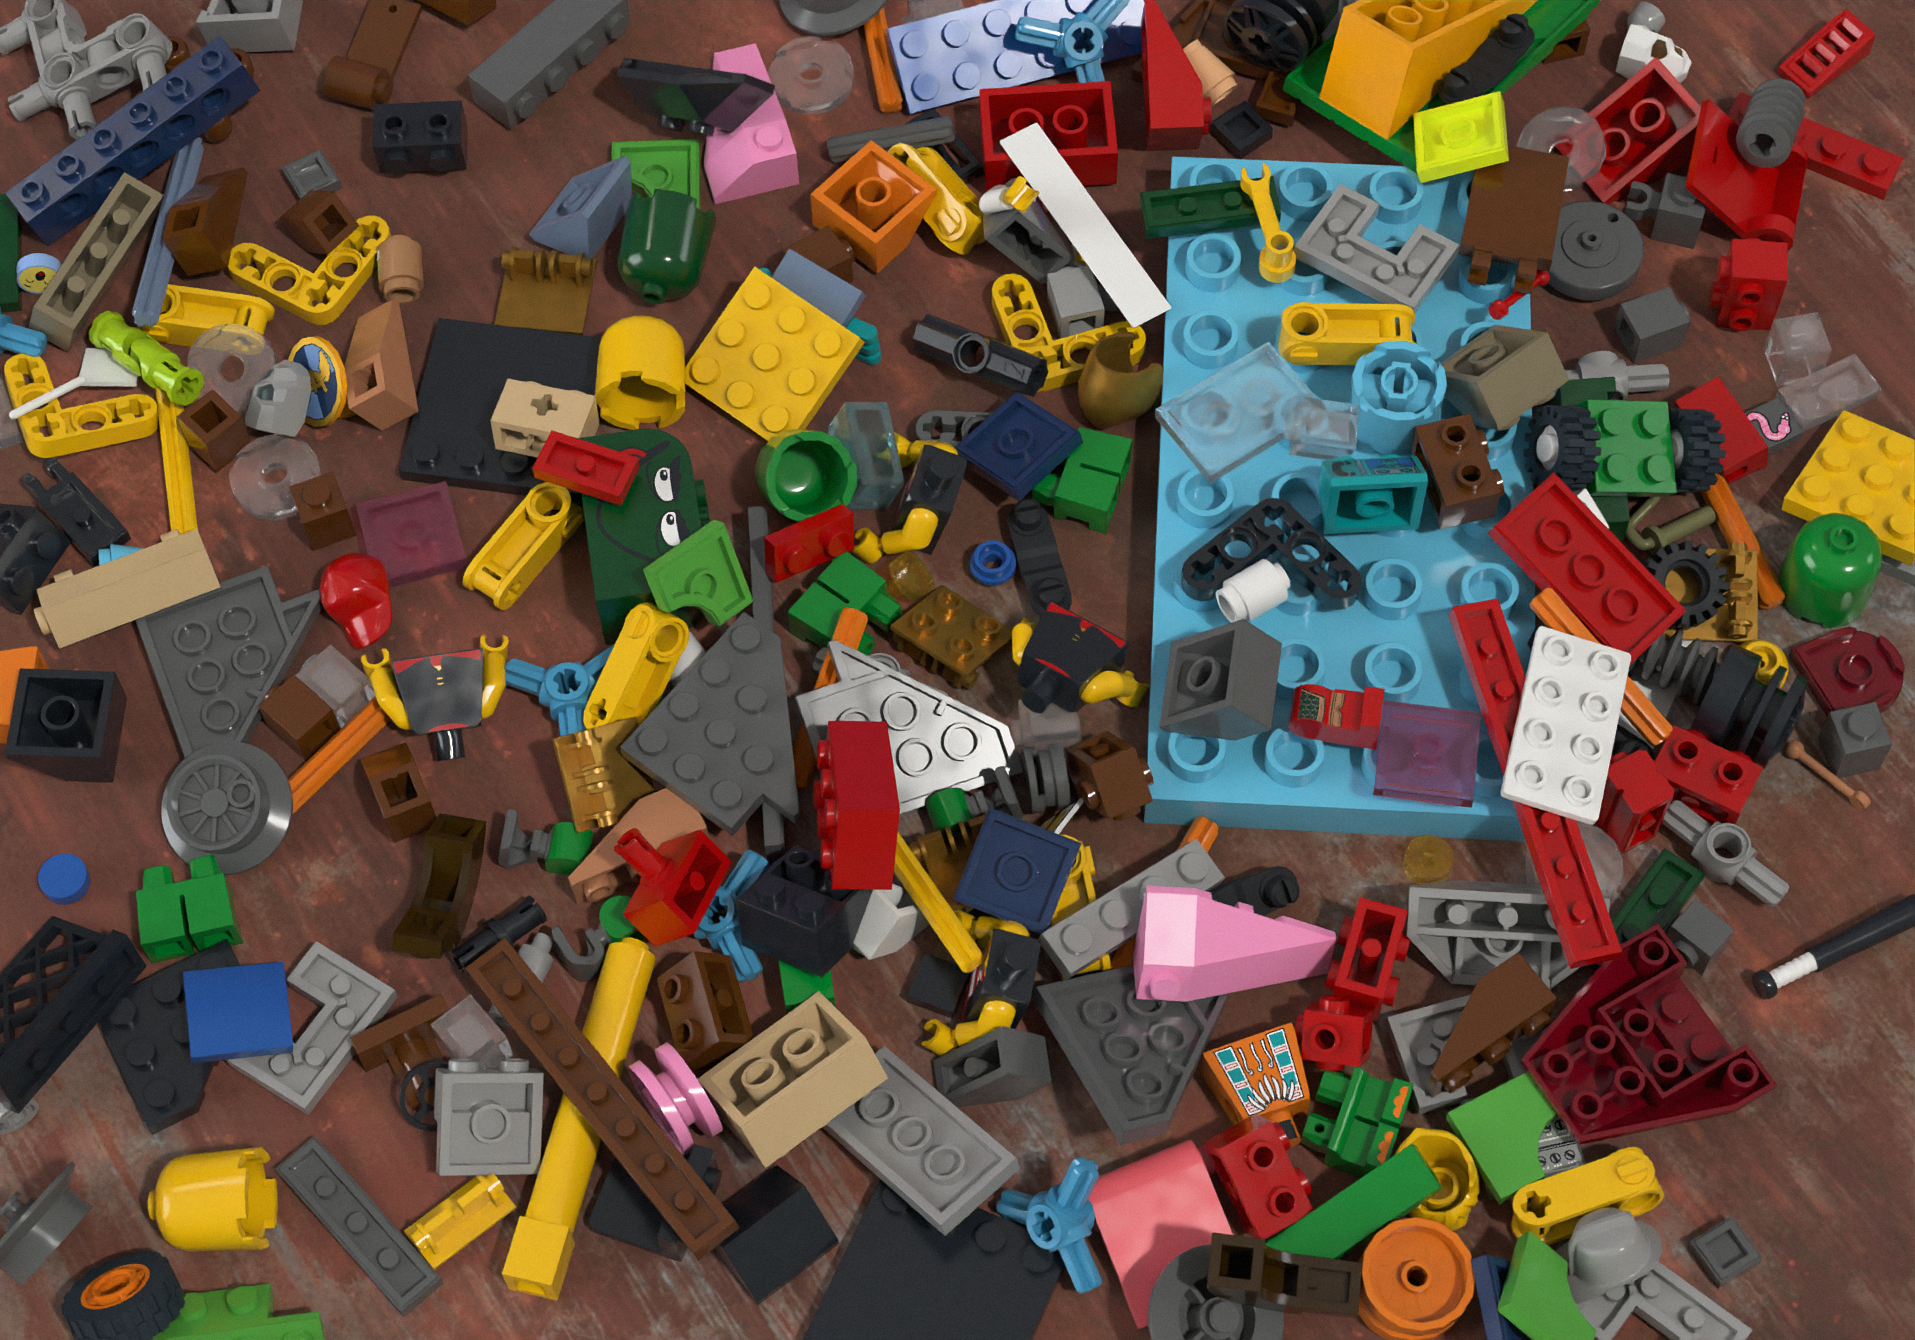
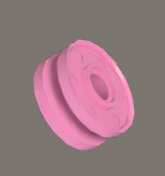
M666 1042L654 1050L658 1065L662 1071L655 1076L651 1069L640 1060L627 1067V1071L637 1093L656 1124L681 1155L684 1156L691 1152L694 1147L693 1138L688 1128L689 1125L695 1123L709 1138L723 1131V1128L712 1103L697 1078L678 1052Z

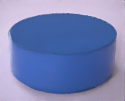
M58 854L48 859L42 865L38 875V882L43 893L50 901L56 904L67 905L80 900L87 893L91 877L87 867L79 857L72 854Z

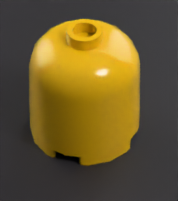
M641 315L622 318L606 330L599 344L595 385L596 403L600 407L602 419L614 426L628 430H638L639 423H654L658 421V428H665L680 419L685 412L684 343L672 325L659 318Z
M263 1147L189 1154L174 1158L166 1164L160 1173L155 1189L149 1193L148 1212L150 1218L156 1220L164 1239L178 1250L189 1252L245 1251L268 1248L269 1241L267 1238H264L265 1230L276 1228L278 1213L276 1179H266L262 1164L270 1161L269 1154Z

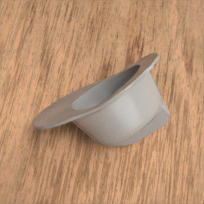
M1606 1207L1595 1209L1585 1214L1577 1222L1571 1239L1560 1246L1555 1252L1568 1262L1567 1280L1575 1303L1580 1304L1648 1274L1659 1262L1663 1249L1661 1237L1652 1226L1641 1220H1634L1632 1213L1629 1211Z

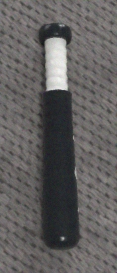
M1911 894L1805 949L1804 954L1800 955L1799 958H1794L1791 962H1786L1785 965L1772 969L1771 972L1765 969L1756 971L1752 975V983L1761 998L1765 1000L1771 999L1777 995L1779 988L1801 978L1803 975L1813 971L1816 973L1846 958L1915 927V894Z

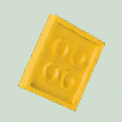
M754 266L686 365L685 384L769 441L773 436L787 430L806 429L865 341Z
M1843 410L1784 497L1781 510L1806 521H1810L1818 515L1834 512L1852 515L1865 522L1876 533L1882 547V554L1912 566L1915 561V440Z

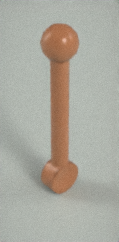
M1792 740L1787 743L1785 751L1788 757L1800 759L1848 797L1855 809L1864 811L1871 804L1869 797L1865 793L1853 790L1806 753L1804 745L1800 741Z

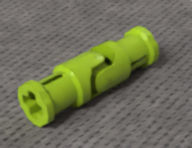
M105 311L94 319L89 330V340L93 345L98 348L108 349L112 352L116 362L135 375L142 376L144 382L155 389H163L167 392L170 401L176 405L186 406L193 403L199 397L204 386V376L199 370L182 365L179 357L174 352L160 345L143 330L128 326L123 316L117 312Z

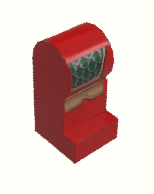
M1315 684L1300 685L1293 690L1288 723L1289 730L1293 734L1306 739L1376 750L1385 689L1365 686L1364 692L1341 689L1330 690Z

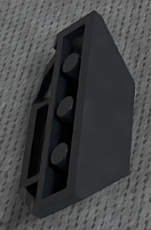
M625 57L619 66L617 74L640 111L658 118V127L682 132L684 125L688 126L687 131L708 137H713L714 130L733 132L774 94L776 86L743 73Z

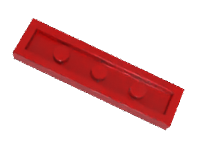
M1739 92L1727 115L1738 126L1742 122L1752 97L1743 92ZM1804 117L1794 141L1808 154L1806 169L1882 200L1885 199L1904 159Z

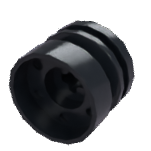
M1235 0L1224 14L1223 27L1228 39L1238 52L1252 63L1270 71L1290 72L1296 70L1303 63L1308 52L1316 44V39L1325 31L1338 12L1339 0Z
M1733 643L1704 697L1690 730L1700 732L1709 742L1718 746L1725 741L1731 731L1741 734L1737 751L1744 754L1747 753L1753 741L1762 744L1754 763L1762 766L1765 770L1770 760L1784 749L1804 709L1805 692L1809 678L1798 674L1787 693L1779 689L1787 668L1780 665L1769 680L1764 682L1758 679L1762 665V656Z

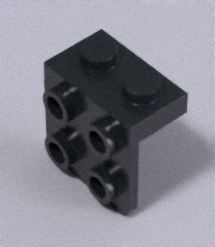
M0 503V604L10 613H23L37 593L36 589L41 587L71 543L70 539L34 506Z
M695 1144L690 1157H683L715 1195L722 1176V1170L718 1169L715 1152L712 1149ZM614 1158L589 1218L591 1230L614 1240L682 1262L687 1246L619 1161Z

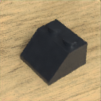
M20 668L5 749L6 758L65 781L113 782L127 696L116 672Z

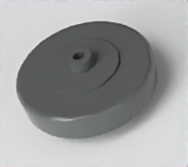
M1579 201L1561 206L1548 284L1564 295L1581 300H1602L1620 294L1634 282L1641 268L1644 257V241L1639 228L1625 213L1608 204L1594 201Z

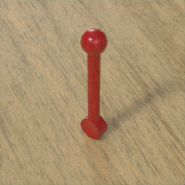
M1537 270L1532 290L1549 282L1550 274L1548 271ZM1515 291L1503 301H1494L1488 308L1490 316L1495 320H1502L1509 313L1508 308L1524 297L1526 293Z

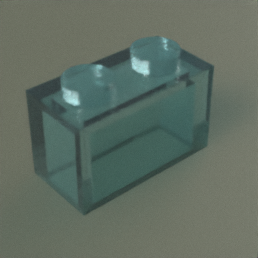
M844 402L828 427V433L842 442L841 444L849 451L852 461L857 466V487L847 508L850 510L887 509L904 485L888 402Z

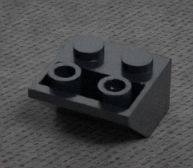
M795 844L736 899L742 945L822 978L851 950L873 890L832 889L830 869H821L820 854Z

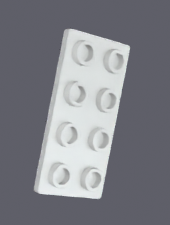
M1544 626L1538 628L1534 637L1500 794L1503 798L1586 824H1595L1599 818L1631 661L1629 653Z

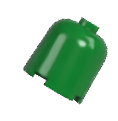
M787 430L773 436L761 449L755 463V482L761 497L774 510L785 517L800 522L841 504L847 507L857 487V466L852 461L849 451L841 444L842 442L838 438L816 430Z
M1835 512L1818 515L1805 523L1794 538L1780 566L1778 581L1785 592L1782 605L1794 618L1800 620L1803 616L1812 622L1822 623V628L1826 629L1846 626L1860 617L1872 596L1881 571L1882 547L1876 533L1865 522L1856 517Z

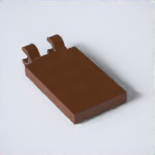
M1508 146L1509 161L1474 170L1459 255L1472 257L1467 283L1486 286L1491 261L1517 266L1513 291L1531 294L1537 270L1548 272L1550 270L1569 157Z

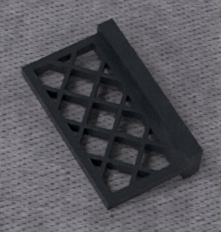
M52 916L0 973V1008H3V1017L0 1018V1034L4 1033V1043L0 1044V1102L6 1109L18 1114L23 1110L147 967L127 934L113 929L107 936ZM58 935L67 937L68 945L46 952V948ZM94 951L82 965H79V956ZM68 960V970L47 977V967ZM36 972V981L14 988V984L21 976ZM62 987L57 992V994L50 1001H48L47 992ZM36 996V1006L15 1013V1003ZM29 1024L19 1037L15 1038V1028Z

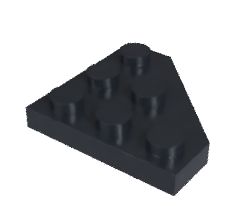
M228 939L129 986L99 1021L146 1126L152 1135L199 1112L206 1095L204 1089L214 1066H218L219 1061L191 1064L183 972L240 966Z

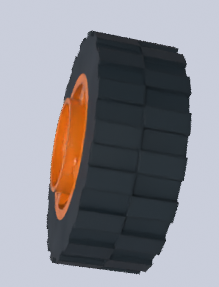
M139 1251V1253H128L121 1255L117 1259L106 1261L103 1265L87 1272L82 1279L77 1280L72 1285V1289L69 1292H66L63 1297L64 1303L61 1304V1311L75 1340H152L155 1335L166 1330L169 1324L180 1315V1309L184 1308L185 1295L166 1256L162 1257L161 1253L155 1251L153 1253Z

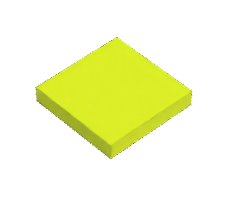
M1500 91L1413 114L1416 170L1421 183L1509 161L1505 107Z

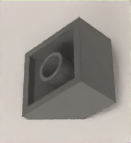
M1244 619L1172 642L1159 728L1166 732L1233 741L1271 730L1282 643Z

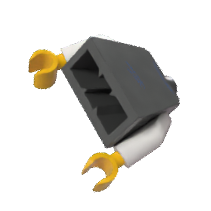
M1018 176L1008 181L1005 185L994 186L980 198L979 207L983 212L985 240L1042 285L1047 282V274L1057 272L1063 267H1082L1085 264L1087 265L1074 245L1070 244L1064 231L1038 197L1040 192L1030 188L1025 184L1027 180Z

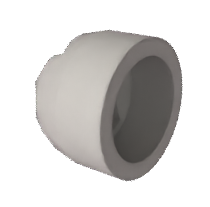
M1642 1L1637 3L1630 12L1627 19V28L1629 30L1631 24L1645 25L1650 31L1658 33L1665 24V17L1655 5Z

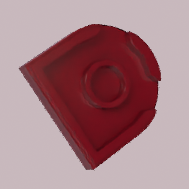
M1844 627L1793 647L1789 653V658L1800 675L1809 678L1807 686L1827 717L1829 712L1873 702H1876L1881 714L1893 705L1902 689L1905 669L1902 657L1895 646L1881 635L1876 637L1866 632L1857 631L1854 627Z

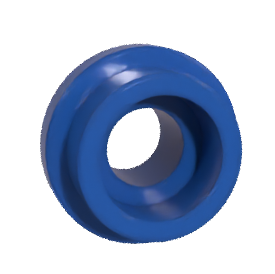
M990 540L983 542L972 552L970 557L971 574L978 582L984 585L997 586L1004 584L1012 578L1016 570V558L1013 551L1000 541ZM989 562H996L1001 567L990 569L986 568L985 565Z

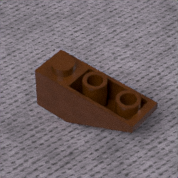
M244 167L205 176L170 207L162 240L187 276L213 272L228 267L248 175Z
M1519 952L1478 980L1431 1072L1426 1088L1431 1098L1445 1089L1449 1093L1457 1091L1472 1078L1473 1073L1471 1071L1485 1061L1489 1066L1496 1064L1512 1050V1042L1524 1034L1528 1038H1532L1551 1023L1550 1015L1557 998Z

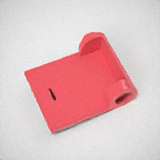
M1191 1139L1100 1175L1088 1198L1095 1213L1093 1229L1101 1235L1137 1329L1148 1326V1306L1153 1286L1162 1270L1171 1260L1186 1250L1211 1244L1212 1232L1233 1235L1210 1179V1175L1215 1173L1212 1161L1204 1145L1196 1147Z

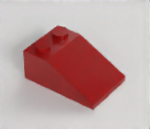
M1145 0L1141 18V47L1146 151L1198 149L1201 137L1208 135L1209 124H1211V98L1203 97L1202 82L1156 1Z
M1655 57L1553 144L1563 156L1569 157L1571 166L1604 204L1609 205L1630 193L1632 181L1647 185L1691 161L1701 106L1663 63Z

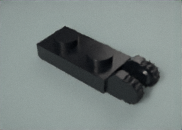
M55 457L47 458L43 461L48 474L58 482L50 489L46 490L40 481L29 472L20 478V481L37 501L41 510L70 539L93 566L99 563L98 549H108L110 544L124 545L131 540L128 531L74 472L69 473Z

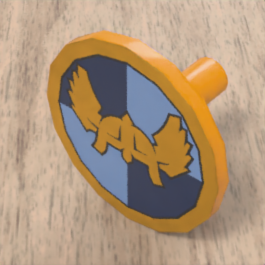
M319 336L302 338L292 348L288 360L302 364L308 370L311 378V395L305 423L314 427L327 426L334 423L338 418L344 419L356 415L348 406L345 367L338 351L328 340Z

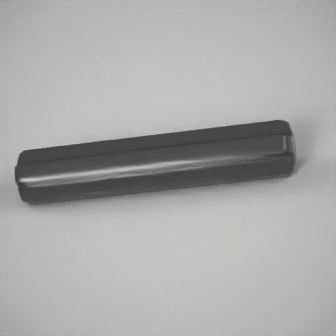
M945 116L838 135L827 139V151L831 161L836 163L849 160L870 140L887 152L893 145L898 143L909 144L913 148L944 144L955 140V126L951 117Z

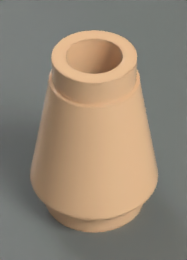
M1198 39L1183 49L1202 82L1203 97L1211 98V106L1223 100L1237 88L1238 84L1233 78L1235 73L1202 45Z

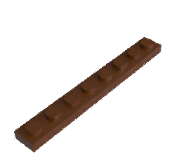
M506 938L465 968L470 977L698 1261L739 1229L734 1218Z

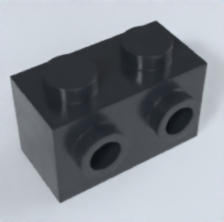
M462 100L374 104L372 148L379 173L405 174L417 171L448 172L451 170L467 169L468 126Z

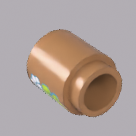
M406 235L390 236L377 247L379 289L384 293L386 301L395 299L400 305L413 303L419 299L420 291L424 287L421 245Z

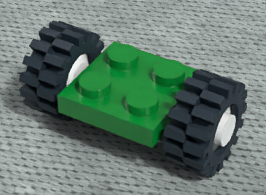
M1585 400L1578 403V406H1542V409H1537L1534 413L1536 419H1530L1528 427L1532 431L1531 433H1525L1524 441L1529 442V449H1524V457H1529L1530 460L1525 467L1527 472H1533L1530 477L1533 484H1538V487L1554 472L1572 491L1586 488L1590 496L1667 497L1677 492H1707L1710 490V485L1717 483L1718 478L1715 473H1722L1724 467L1719 463V460L1726 456V450H1720V444L1726 441L1724 434H1718L1722 425L1719 420H1714L1716 415L1704 409H1668V402Z

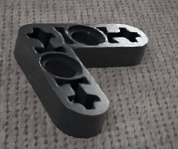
M1269 498L1259 502L1188 557L1182 568L1181 585L1183 591L1193 600L1201 602L1216 598V591L1223 588L1225 580L1256 562L1266 559L1270 555L1274 556L1322 604L1331 609L1341 610L1352 606L1358 599L1361 585L1360 573L1356 567L1289 503L1278 498ZM1265 517L1272 521L1281 518V529L1275 524L1266 527ZM1284 534L1289 537L1285 544H1283ZM1232 541H1242L1250 546L1252 552L1244 558H1234L1228 555L1225 547ZM1300 545H1309L1318 551L1319 557L1312 562L1305 563L1297 560L1292 551ZM1215 557L1219 563V565L1216 568H1214ZM1329 563L1328 572L1326 573L1323 569ZM1213 569L1210 583L1205 579H1201L1198 582L1194 581L1196 571L1201 575H1205ZM1331 579L1336 583H1341L1344 580L1348 582L1346 591L1340 587L1334 590L1330 589Z

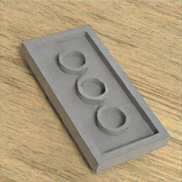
M883 1046L875 1055L888 1079L822 1128L946 1236L1020 1170V1166L1013 1154L887 1047Z

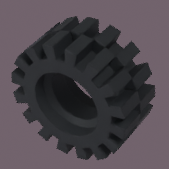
M1687 540L1680 544H1677V541L1669 543L1652 554L1643 563L1645 568L1665 588L1666 577L1673 569L1688 570L1698 581L1699 590L1696 598L1690 603H1680L1687 611L1668 628L1669 630L1679 627L1683 631L1693 626H1699L1718 613L1717 609L1722 607L1727 599L1723 597V593L1729 590V582H1723V577L1728 574L1726 567L1719 568L1716 562L1721 558L1716 553L1709 556L1706 553L1708 547L1703 544L1694 547L1692 546L1693 541Z

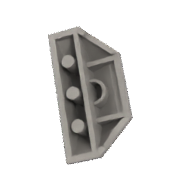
M1448 880L1409 885L1406 936L1451 984L1476 985L1481 977L1518 952L1550 990L1580 968H1569L1541 885ZM1603 896L1609 913L1610 898Z

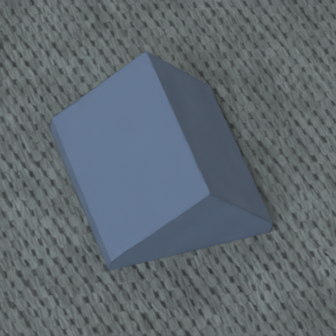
M623 156L572 177L529 235L534 241L566 254L578 255V253H584L585 258H593L627 212L628 203L632 197L631 162L626 156Z

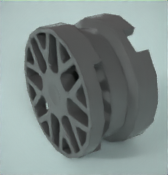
M1061 743L1048 744L1045 750L1038 751L1034 746L1022 748L1023 775L1031 814L1043 813L1046 807L1055 806L1057 810H1062L1070 805L1068 774ZM1034 765H1037L1038 783L1041 791L1040 795H1038Z

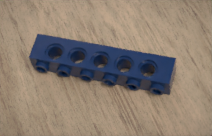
M218 36L5 193L30 227L47 246H50L99 210L124 172L140 180L261 90L221 36Z

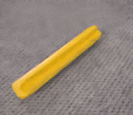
M155 389L171 531L178 529L180 535L198 529L189 448L177 418L178 415L184 412V406L171 402L167 392L163 389Z
M898 832L894 873L962 972H972L976 967L983 964L985 956Z

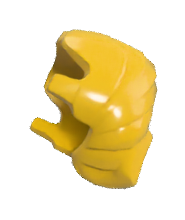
M1416 1128L1399 1146L1395 1155L1410 1144L1416 1145L1444 1189L1408 1214L1412 1217L1438 1221L1452 1231L1461 1229L1468 1222L1471 1207L1475 1206L1478 1201L1479 1177L1474 1160L1462 1141L1452 1133L1444 1130Z

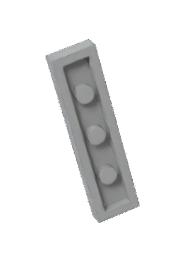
M1195 839L1046 930L1040 935L1038 940L1041 941V946L1065 980L1136 937L1146 886L1197 888L1209 892L1219 886L1225 877L1200 842Z

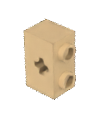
M507 379L490 420L495 449L533 457L539 456L551 430L575 438L595 436L599 427L596 396L588 395L578 390L568 391L543 386L533 381L523 382L513 379Z

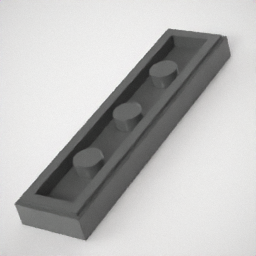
M315 1136L275 1168L283 1181L403 1317L444 1284L441 1277Z

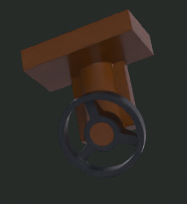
M442 994L350 1037L366 1072L389 1061L400 1084L398 1100L402 1113L415 1127L431 1132L437 1131L438 1124H425L421 1120L428 1110L434 1111L436 1068H448V1063L445 1062L434 1039L456 1029ZM405 1096L412 1110L417 1109L413 1117L406 1109Z

